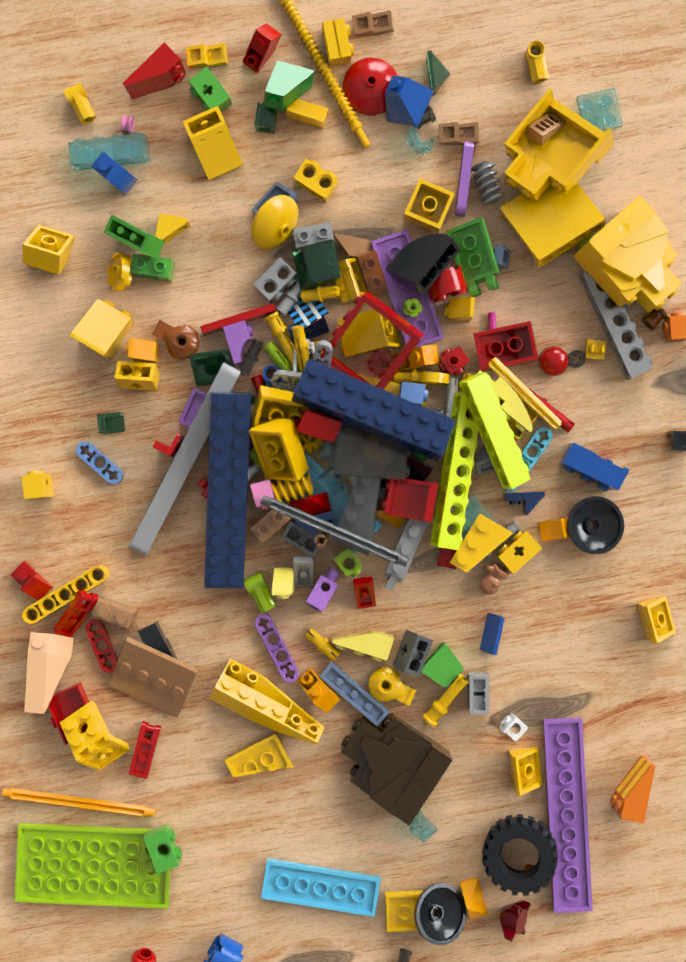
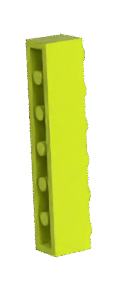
M484 372L477 373L459 382L460 389L502 488L514 489L530 480L529 469L521 457L522 452L516 445L514 433L509 428L505 412L501 409L500 399L494 392L491 378Z

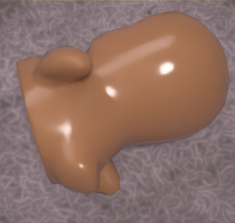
M496 562L492 566H484L485 570L489 573L480 580L479 587L485 594H495L502 584L501 581L509 576L508 571Z

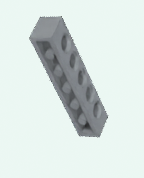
M587 271L582 273L579 279L626 380L653 369L651 366L652 360L643 349L644 343L635 332V323L627 315L628 309L626 304L619 307L605 291L598 290L597 282ZM605 300H610L613 303L612 309L606 307ZM614 317H617V318L620 319V321H621V325H620V326H616V325L613 323V318H614ZM622 334L628 336V344L622 342ZM630 352L636 353V361L630 359Z

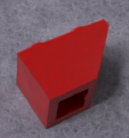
M267 23L257 28L242 63L256 73H259L275 51L282 34Z

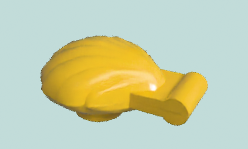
M392 667L377 669L369 678L368 688L370 695L378 702H388L396 699L410 706L417 691L403 684L399 672Z

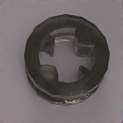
M575 350L568 355V365L572 368H578L586 361L585 354L580 350ZM572 355H579L581 362L574 364Z

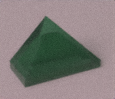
M430 50L427 51L426 63L429 86L434 92L433 95H435L451 73Z

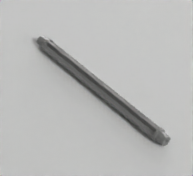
M265 495L262 497L260 503L267 506V508L389 560L396 565L400 564L406 567L409 559L402 556L401 553L399 554L347 530L336 527L331 523L280 502L273 497L269 498Z

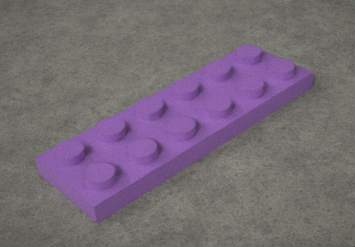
M406 229L371 241V245L377 252L394 312L424 334L416 346L419 347L442 340L444 335L428 291L423 295L394 281L385 269L400 250L412 242ZM416 298L420 301L422 311L417 317H410L404 313L403 308L405 307L404 303L406 300ZM401 330L406 345L411 337Z

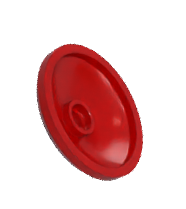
M364 58L355 62L347 70L343 80V93H345L344 97H347V102H350L349 106L353 107L356 112L368 116L386 112L385 91L392 76H398L395 69L388 62L379 58ZM372 79L375 83L369 84L368 81Z

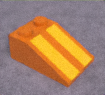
M641 755L616 787L614 795L612 794L610 805L620 819L644 824L656 767L646 756Z

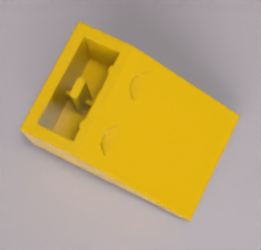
M218 106L182 121L209 181L243 166Z

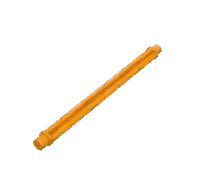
M4 788L2 791V797L9 798L10 800L30 801L144 818L147 816L154 817L156 808H149L143 805L35 792L24 789Z

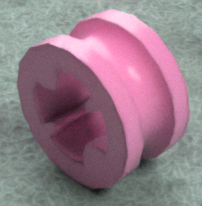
M127 115L122 116L121 132L125 133V131H128L129 134L133 133L134 116L129 118Z

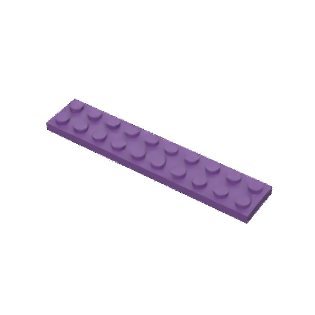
M582 718L542 719L548 828L552 832V837L556 840L558 850L557 869L551 880L553 912L593 911Z

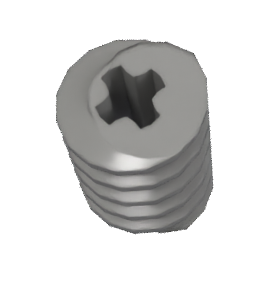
M488 161L471 167V171L475 172L473 178L477 179L475 184L480 186L478 192L482 193L480 199L485 201L482 204L483 206L493 204L505 195V193L498 192L503 186H496L500 178L493 177L498 171H491L496 165L495 163L489 164Z

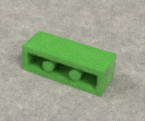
M111 215L104 230V233L155 259L158 258L165 242Z

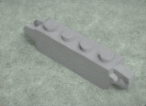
M407 519L393 551L401 553L402 556L409 560L406 567L400 564L396 565L391 561L388 562L384 575L388 577L385 588L393 590L396 581L401 583L402 579L404 580L428 522Z

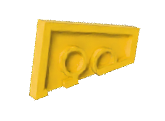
M479 514L462 541L459 550L456 551L450 561V564L467 573L513 533L484 515Z

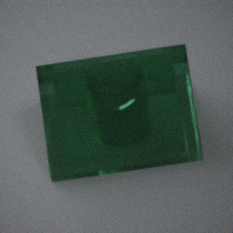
M228 349L189 354L196 386L211 385L223 362L232 366L231 352Z

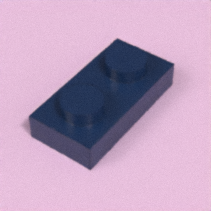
M324 316L304 328L306 339H312L330 332ZM292 324L290 326H287V328L289 330L292 341L295 344L292 327L296 326V324Z

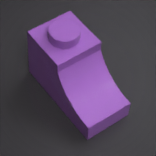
M245 320L223 327L236 366L243 364V350L246 344L252 341L251 336L254 335L251 324L247 325Z

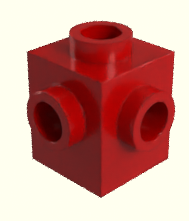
M458 346L454 350L449 348L441 353L442 357L439 359L440 364L438 366L442 373H447L449 376L454 374L456 377L465 371L463 367L468 365L470 361L462 348Z

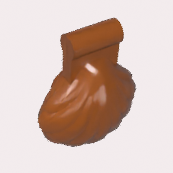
M159 320L152 333L153 336L166 342L168 353L172 358L185 360L191 358L199 349V334L190 325L172 327Z

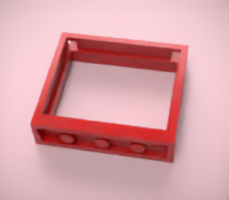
M367 292L363 295L359 294L355 299V307L352 311L348 310L344 315V323L341 327L338 325L332 333L334 337L329 343H331L333 349L336 347L365 304L369 305L411 337L375 386L385 390L421 341L424 334L371 293ZM322 347L321 351H323V353L321 354V358H324L326 350L324 347ZM332 355L331 366L334 369L368 383Z

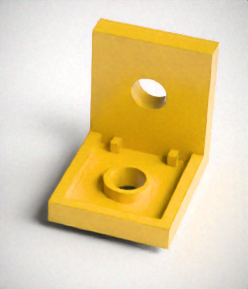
M90 701L60 722L76 761L100 771L130 750L127 742L109 734L101 714L93 701ZM87 724L86 732L81 733L82 726Z

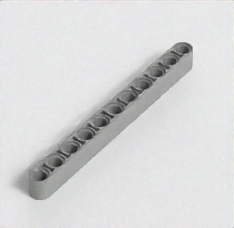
M224 362L221 365L128 549L143 556L147 555L210 433L211 392H231L241 372L240 370Z

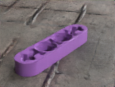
M464 142L455 209V216L465 217L474 149V143Z
M267 613L260 614L255 620L256 628L284 681L294 682L299 676L298 667L272 617ZM262 617L264 620H269V622L267 623L268 628L270 629L271 627H273L274 629L268 631L265 635L263 633L264 631H266L265 626L259 625V623L261 622L260 618ZM270 634H275L278 637L276 644L268 642L267 637ZM284 651L287 654V659L285 661L277 660V652ZM289 661L291 662V664H288L291 671L295 670L293 678L285 675L287 673L285 666L281 668L282 665L287 664Z

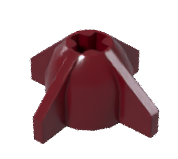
M523 900L513 905H507L501 910L500 922L506 940L512 942L516 934L525 935L524 927L531 903Z

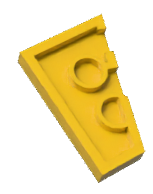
M276 732L224 760L233 777L264 771H276V769L282 768L288 769L294 766Z

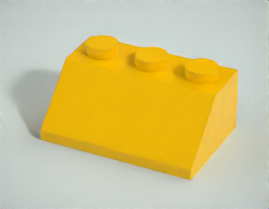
M274 419L249 430L265 479L298 482L307 472L309 466L293 419Z

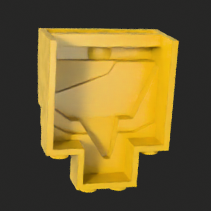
M549 88L504 143L506 154L514 160L504 172L506 183L513 189L517 187L521 190V194L525 198H532L535 201L540 198L550 184L555 190L559 192L562 190L567 194L594 162L599 164L613 147L612 129L608 128L603 132L554 99L553 90ZM550 112L566 121L565 125L542 146L526 136L528 126Z
M640 195L573 256L619 307L626 303L630 305L636 300L647 313L653 309L658 311L665 304L664 300L666 298L670 299L678 292L676 288L681 284L668 269L674 264L673 259L678 255L667 239L669 231L656 212Z

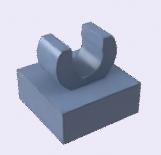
M496 245L493 252L497 265L501 269H508L510 249L504 245Z

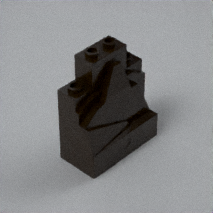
M393 713L390 717H385L381 724L382 729L362 716L360 721L357 719L351 728L353 731L350 736L346 735L341 742V746H343L342 753L358 763V765L354 764L349 772L351 775L350 782L370 795V799L410 826L453 761L450 751Z

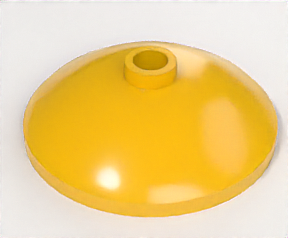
M286 195L275 196L265 202L256 213L251 226V238L259 248L264 250L276 248L285 243L292 235L299 215L297 203L292 198Z

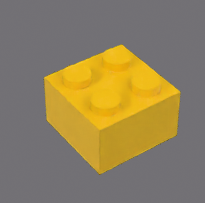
M419 178L403 219L438 234L455 193Z

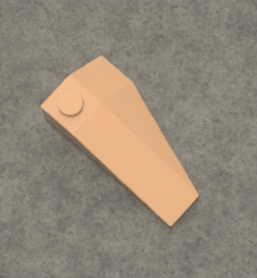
M30 633L25 713L45 714L59 680H61L63 672L72 658L74 638L47 633Z

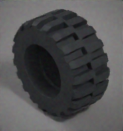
M517 814V817L509 815L506 816L505 820H498L496 825L492 826L488 835H486L482 851L483 865L486 866L485 872L487 876L492 877L491 882L495 886L501 885L500 890L504 892L507 889L511 890V895L517 896L518 892H523V896H529V892L533 891L536 894L540 892L541 887L546 888L549 885V880L553 879L557 869L558 850L556 840L552 837V832L549 828L546 829L544 827V823L540 820L538 822L534 821L532 816L524 818L523 814ZM520 838L531 842L539 853L537 864L528 870H516L510 867L502 857V848L507 841Z

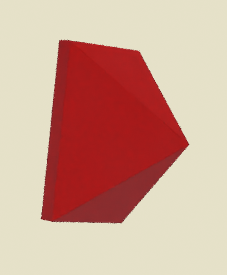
M327 492L290 502L291 507L312 516L332 511Z

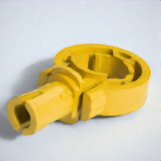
M413 369L412 372H397L394 376V383L401 384L403 381L424 384L425 386L449 385V374L426 371L417 373V369Z

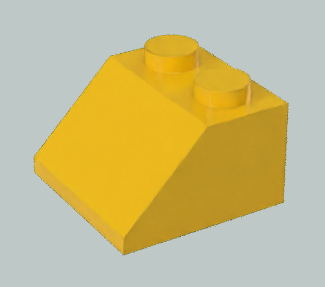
M38 224L23 243L22 263L59 275L67 264L75 236Z

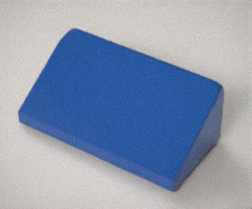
M493 613L487 614L480 645L482 651L497 655L504 624L503 616Z

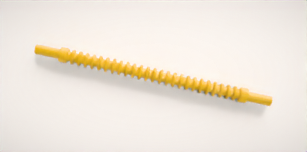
M279 0L281 5L285 6L284 10L287 11V15H290L289 19L293 20L292 24L298 30L297 33L301 34L300 39H303V43L306 44L305 48L308 49V53H311V58H314L313 62L317 63L318 71L322 72V77H325L326 85L330 86L329 91H333L332 96H335L334 100H338L337 105H340V110H343L342 114L346 115L345 119L349 120L348 124H351L352 132L356 133L364 149L369 147L371 144L362 130V123L357 121V116H354L355 112H352L353 107H349L350 102H347V97H344L345 93L341 92L342 88H339L340 84L336 83L337 79L333 78L332 70L328 69L329 64H325L324 55H320L321 50H317L318 45H315L316 41L312 40L313 36L310 35V31H307L308 27L304 26L305 22L299 16L300 12H296L297 7H294V2L292 0Z

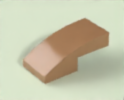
M391 10L375 14L366 12L352 16L355 36H370L394 32Z
M478 122L439 124L440 144L463 145L464 142L479 143Z

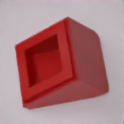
M441 548L437 565L456 570V567L450 564V561L457 550Z

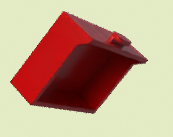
M81 682L55 693L48 706L52 717H50L53 728H58L64 745L68 744L60 722L89 703ZM87 724L82 726L81 733L86 732Z

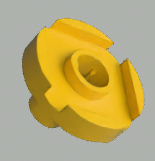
M115 252L111 257V260H114L113 264L108 266L107 282L108 286H112L111 291L122 292L126 286H130L132 277L129 274L132 258L125 253Z

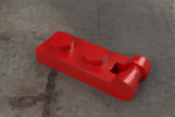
M79 589L75 594L74 600L54 626V633L72 638L97 603L98 595L94 593L87 594L86 591Z
M142 722L129 775L144 779L148 778L162 726L157 724L153 726L149 725V722ZM146 732L153 734L152 739L145 737Z

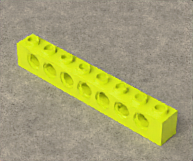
M462 392L454 393L450 418L456 420L444 453L430 541L431 546L459 550L462 543L461 534L465 524V509L469 501L468 490L472 483L471 472L475 464L474 453L478 445V429ZM467 410L469 411V417H468V418L466 417V411H467ZM464 429L466 430V436H465V437L463 436V430H464ZM461 448L463 449V455H462V456H460V449H461ZM458 467L460 468L459 475L456 473ZM456 486V487H457V493L454 495L453 490H454V487ZM453 505L454 512L451 514L450 508ZM450 525L451 531L448 533L447 528Z

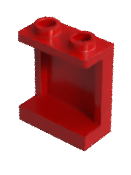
M391 475V479H387L385 491H388V497L383 500L382 510H385V515L432 523L439 484Z

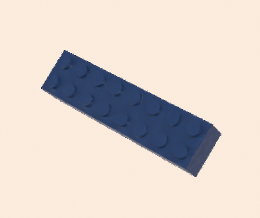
M310 359L307 360L291 400L437 462L444 454L456 422L452 418Z

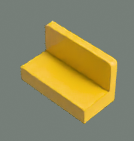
M297 99L286 108L287 118L323 129L329 112L328 108Z

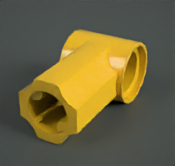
M538 40L532 41L525 52L531 83L535 84L549 79L544 56L545 46ZM536 49L539 55H533L530 50Z
M80 82L63 90L71 107L74 108L82 125L92 123L96 119V115L88 101L89 97L82 83Z

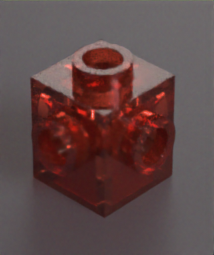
M385 349L373 351L374 354H371L370 360L367 361L369 372L373 371V375H378V378L383 377L395 360L394 355L391 356L390 351L385 352ZM378 362H384L385 366L383 368H379Z

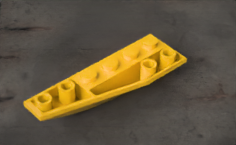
M231 658L209 697L214 702L257 724L306 742L317 744L324 730V727L267 678Z

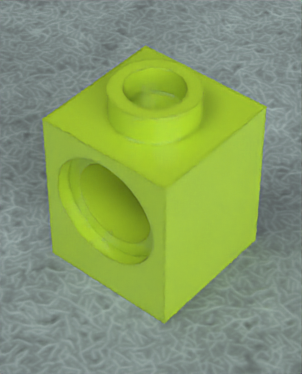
M349 547L333 558L347 577L350 575L354 577L362 571L360 568L363 564ZM345 559H353L355 565L352 568H346L344 566Z

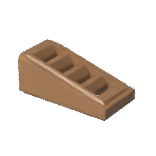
M550 112L530 124L527 128L526 136L542 146L565 125L566 121Z

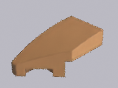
M333 234L334 239L337 240L341 247L342 253L347 254V256L356 258V255L370 250L371 241L344 234Z

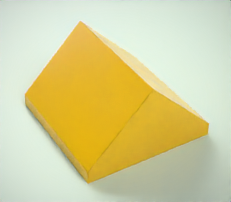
M666 596L637 603L647 641L657 644L676 633Z
M538 747L508 750L512 785L516 795L521 796L543 786Z

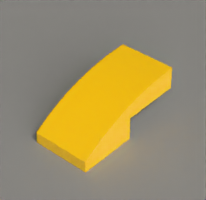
M224 43L211 46L199 44L185 47L187 66L190 68L228 65L227 46Z

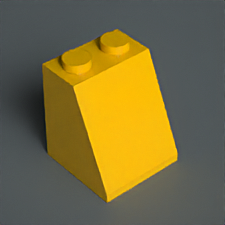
M97 299L70 336L112 360L133 325L134 320L130 318L132 314L122 308L120 311L114 308L115 304L107 299L104 301Z
M374 309L359 313L341 338V350L345 357L351 358L401 347L397 327ZM343 318L337 319L340 327L344 323Z

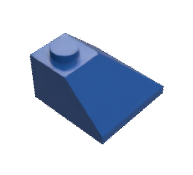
M393 75L385 91L387 121L418 127L434 92L408 77Z

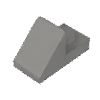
M294 557L295 588H313V557Z

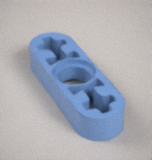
M81 442L77 445V455L108 483L118 484L123 480V471L92 443ZM83 446H84V447H88V446H89L88 451H89L91 454H95V452H96L97 454L94 455L92 458H91V456H90L89 454H82V452H83L82 447H83ZM99 457L105 460L104 467L100 469L95 465V460ZM107 469L111 470L112 472L117 471L118 479L111 480L110 478L112 477V475L107 471L104 474L103 471Z

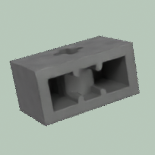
M293 520L290 521L281 536V539L313 558L320 549L316 545L318 541L314 542L316 536L297 526Z
M406 630L392 666L419 677L433 640Z

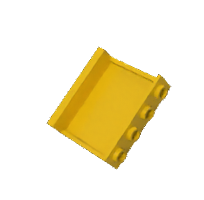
M578 183L567 194L562 190L560 192L555 190L550 184L537 201L532 198L527 199L520 193L517 198L505 202L500 208V217L502 219L505 217L531 252L538 269L603 229L605 224L604 216Z

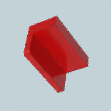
M306 409L302 417H297L295 425L298 432L334 443L342 422Z
M177 434L171 446L156 440L153 448L168 456L175 457L185 436Z

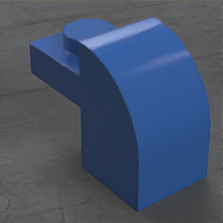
M104 152L100 154L91 166L124 194H127L137 181L133 175Z

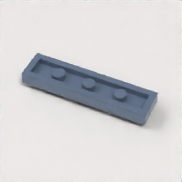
M331 661L319 675L322 680L376 726L390 712L334 662Z

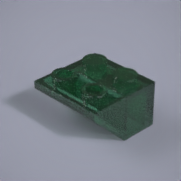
M333 239L306 245L293 252L300 290L317 289L319 286L324 287L341 277Z

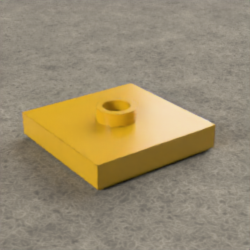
M423 890L385 891L386 932L418 931L414 912L416 902Z

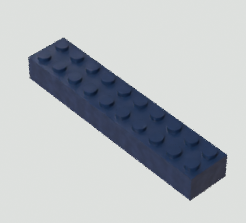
M211 392L204 588L244 589L251 412L250 393Z

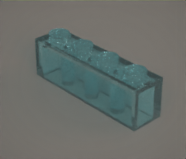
M132 132L131 135L125 136L114 134L108 138L96 136L91 140L78 138L74 139V142H68L70 164L75 171L93 169L91 166L102 152L119 165L150 162L148 139L145 133Z

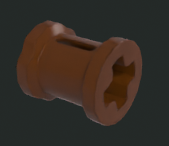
M660 308L658 311L653 309L648 316L642 318V322L647 328L654 331L656 325L663 319H666L668 315L663 308Z

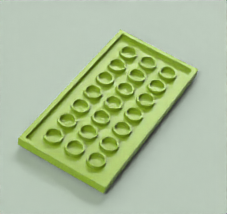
M39 823L18 824L15 902L168 909L171 869L156 874L143 839L145 833L153 828ZM160 845L161 850H169L166 845Z

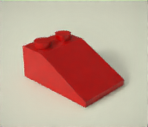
M164 42L122 84L133 100L173 87L176 83L179 84L184 79L186 71L181 59Z
M531 321L473 333L481 371L492 370L488 364L494 357L506 367L539 361Z

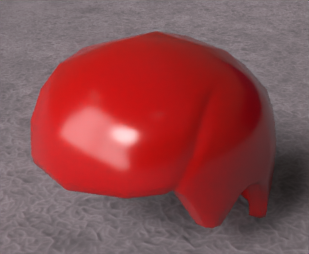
M556 346L544 348L539 355L540 368L550 376L563 374L568 368L566 352Z

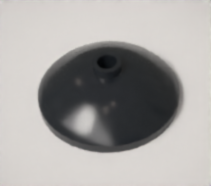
M599 496L587 497L577 502L571 509L567 519V531L573 544L583 552L603 554L615 548L620 542L624 533V518L620 509L611 500ZM590 522L594 525L592 529L589 528Z
M436 883L427 887L420 894L414 912L415 924L420 935L426 941L435 945L449 944L460 935L466 921V906L462 895L456 888L449 884Z

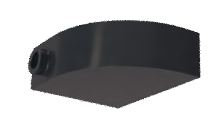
M444 234L425 235L407 244L385 269L394 281L424 295L459 253L460 248L450 236Z

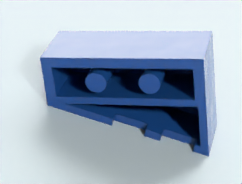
M576 443L569 444L559 463L564 466L563 469L571 474L574 472L580 474L579 478L588 483L591 481L597 483L596 487L605 492L608 490H619L630 470L626 467L622 469L613 464V461L605 460Z

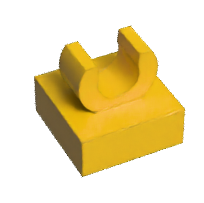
M587 339L584 359L604 361L607 341Z

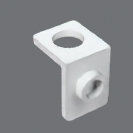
M513 713L509 716L507 715L500 725L502 732L508 734L514 741H517L528 729ZM515 723H518L520 731L516 734L511 733L510 728Z

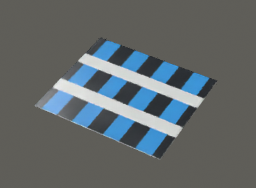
M302 298L299 299L297 304L294 303L288 311L296 326L304 325V328L329 313L319 300L303 303Z

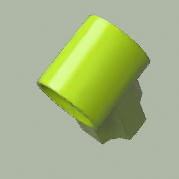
M261 572L244 580L248 593L253 596L261 613L276 606L267 588L268 584Z

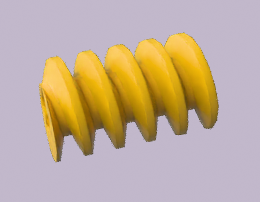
M308 471L307 477L305 478L303 475L298 482L285 481L282 484L280 480H277L276 487L271 482L274 496L280 502H283V498H285L289 503L291 496L298 500V494L305 498L306 491L310 496L313 495L314 488Z

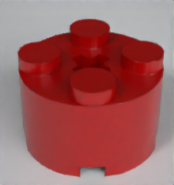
M458 265L455 268L445 269L428 289L430 300H434V303L448 298L447 295L450 293L453 297L466 292L467 284L461 266Z

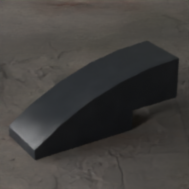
M158 621L138 631L145 645L177 659Z

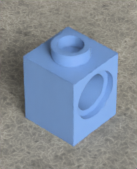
M402 381L399 397L422 406L423 401L427 402L428 390H425L424 384Z

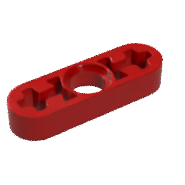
M92 619L85 626L86 634L101 669L107 673L113 672L118 657L104 623L101 620ZM92 623L99 625V629H97L98 635L103 634L102 637L94 640V637L97 636L96 631H91L90 629L93 626ZM103 640L107 643L105 651L98 649V641ZM109 651L111 654L107 655L109 661H114V664H112V668H110V666L105 665V663L107 662L106 656H104L103 658L101 657V655L106 654Z

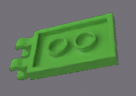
M480 217L446 231L447 235L452 237L460 248L459 253L454 259L456 266H461L471 297L482 295L478 284L485 281L488 290L499 289L495 275L500 272L484 218Z

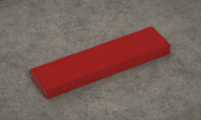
M272 303L202 325L200 327L201 332L204 336L222 331L225 326L245 320L248 323L275 313L276 309Z

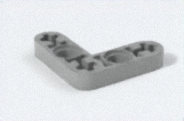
M325 340L319 341L315 346L313 361L331 367L333 352L331 343ZM322 347L326 350L324 358H321ZM277 370L273 373L271 383L276 389L294 392L297 386L294 381L300 379L302 373ZM278 377H282V383L279 382Z

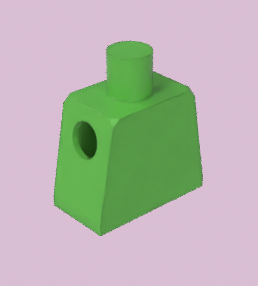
M443 641L426 659L421 672L446 688L455 681L464 668Z

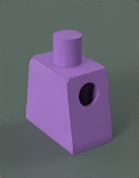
M329 568L325 576L321 575L305 604L320 613L323 612L338 585L335 583L339 572ZM323 584L328 586L326 592L321 589Z

